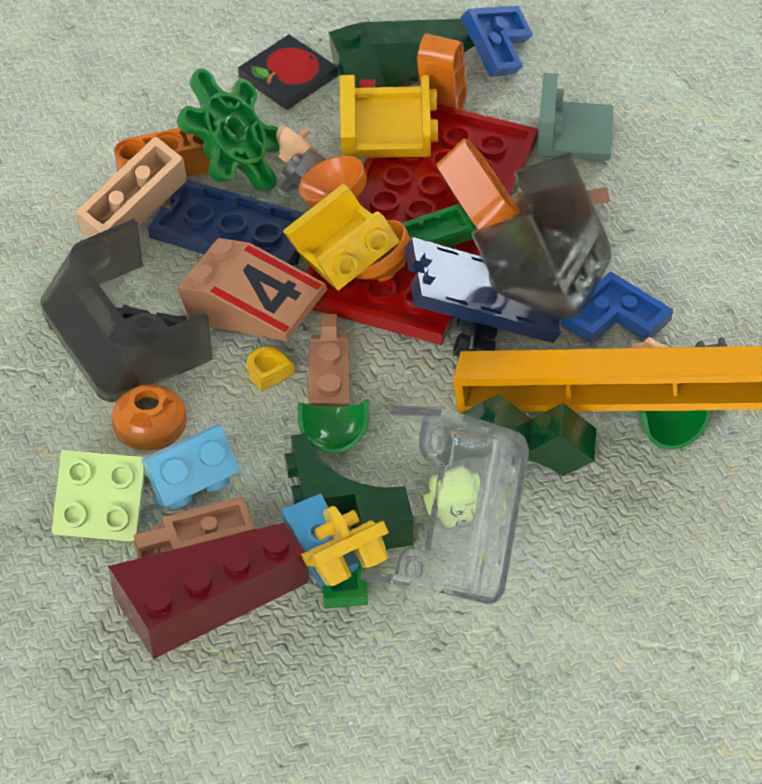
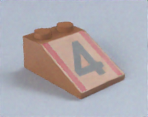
M218 238L179 284L177 290L190 321H193L194 324L288 341L326 292L327 287L322 281L251 243Z

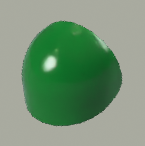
M369 399L364 400L360 404L339 407H323L298 403V424L301 434L307 433L312 447L323 453L336 454L351 449L363 438L370 422Z
M710 410L636 411L639 423L650 441L658 447L672 450L683 448L698 439L704 432L710 418Z

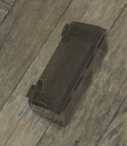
M567 153L515 170V178L529 206L525 214L474 230L471 234L488 269L489 282L494 291L499 292L505 298L563 320L582 314L607 269L612 256L611 246L572 155Z
M131 219L76 243L40 300L43 317L97 396L108 402H117L130 389L141 385H158L213 360L209 318L205 312L169 328L159 316L152 313H141L124 320L100 287L105 282L143 267L138 223L135 219Z

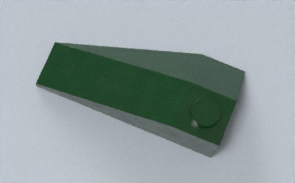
M462 19L359 22L328 32L333 64L338 66L339 77L340 75H355V88H360V80H375V88L398 87L410 79L414 82L418 81L417 57L421 40L426 33L463 42L464 53L475 47Z

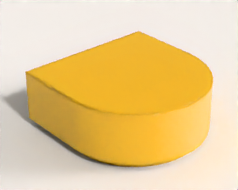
M257 348L247 357L248 377L261 392L295 374L294 364L277 348Z

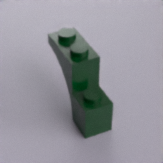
M496 394L438 425L434 458L447 466L472 457H515L538 463L557 472L561 476H565L594 461L596 428L564 403L531 419L500 394Z
M307 433L290 435L291 453H284L287 477H295L297 484L296 486H291L293 505L321 493L328 508L331 506L336 507L341 515L352 510L356 512L359 522L350 526V530L368 521H373L374 523L384 521L389 532L381 536L386 550L413 546L414 519L405 486L377 487L352 481L333 471L318 457L309 441Z

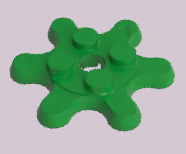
M198 68L193 72L189 84L199 100L200 108L186 106L181 109L177 117V124L184 133L196 135L204 141L203 150L210 159L208 165L210 177L216 182L229 181L235 176V169L238 168L246 174L253 187L257 190L263 191L274 188L277 180L274 171L266 161L265 152H279L276 134L278 127L264 124L257 116L254 108L257 100L255 87L248 80L240 79L234 84L231 93H227L218 86L209 71Z

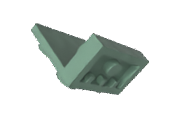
M543 73L537 155L609 160L612 150L613 105L563 102L564 89H557L558 74Z

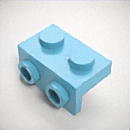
M214 425L141 459L155 491V494L152 495L154 503L163 507L169 506L171 510L193 501L192 494L206 488L207 492H211L230 483L229 477L240 472L221 425Z

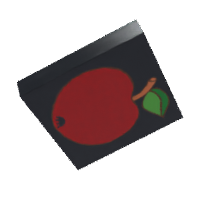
M290 34L238 67V77L251 82L257 90L286 110L338 76V66Z

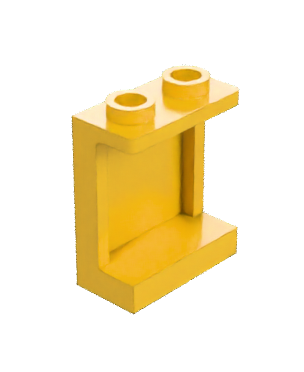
M340 75L341 156H353L356 158L430 157L431 142H438L437 119H430V111L437 110L436 88L429 89V75H421V86L379 88H355V75Z
M345 184L340 185L283 230L300 257L337 290L344 287L400 242L384 216L380 212L371 214L362 207L350 188Z

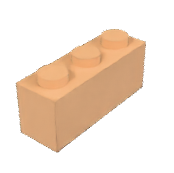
M155 136L75 212L81 234L109 256L187 181L183 157Z

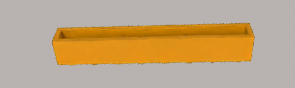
M762 346L461 351L453 377L458 413H463L475 404L500 394L522 412H547L562 403L575 412L762 410Z

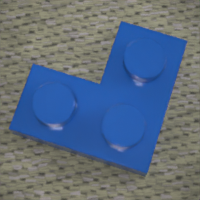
M519 5L468 9L461 16L490 77L516 74L523 67L512 43L526 42L533 33Z
M610 271L562 314L561 325L590 344L598 340L615 323L620 324L646 340L648 337L653 338L672 320L673 309Z

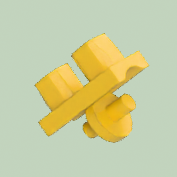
M331 506L323 511L325 524L315 528L314 532L319 541L331 535L333 539L301 554L306 566L315 567L327 586H334L351 577L343 555L355 550L362 568H369L387 560L388 556L381 536L389 532L384 521L377 523L368 521L349 531L348 527L359 522L356 512L352 510L341 515L336 507Z

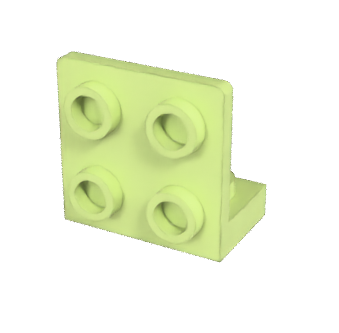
M61 450L52 533L59 536L134 542V535L138 534L143 483L144 479H149L141 460L145 457Z

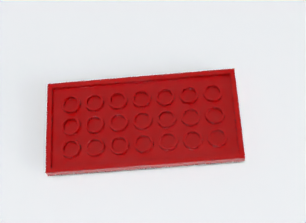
M437 104V110L430 111V119H437L438 142H431L430 157L367 158L363 164L367 175V182L359 196L358 202L371 214L380 212L386 220H396L401 223L459 204L460 202L438 170L436 164L463 139L470 141L480 151L508 194L512 196L538 140L539 129ZM477 228V238L449 248L483 257L491 239L486 237ZM407 260L404 267L399 269L390 279L379 281L378 279L365 280L355 277L340 290L334 288L311 266L306 271L310 276L325 283L327 287L326 292L312 309L318 312L337 314V317L440 345L443 344L455 318L454 316L414 306L410 282L416 275V272L408 271Z

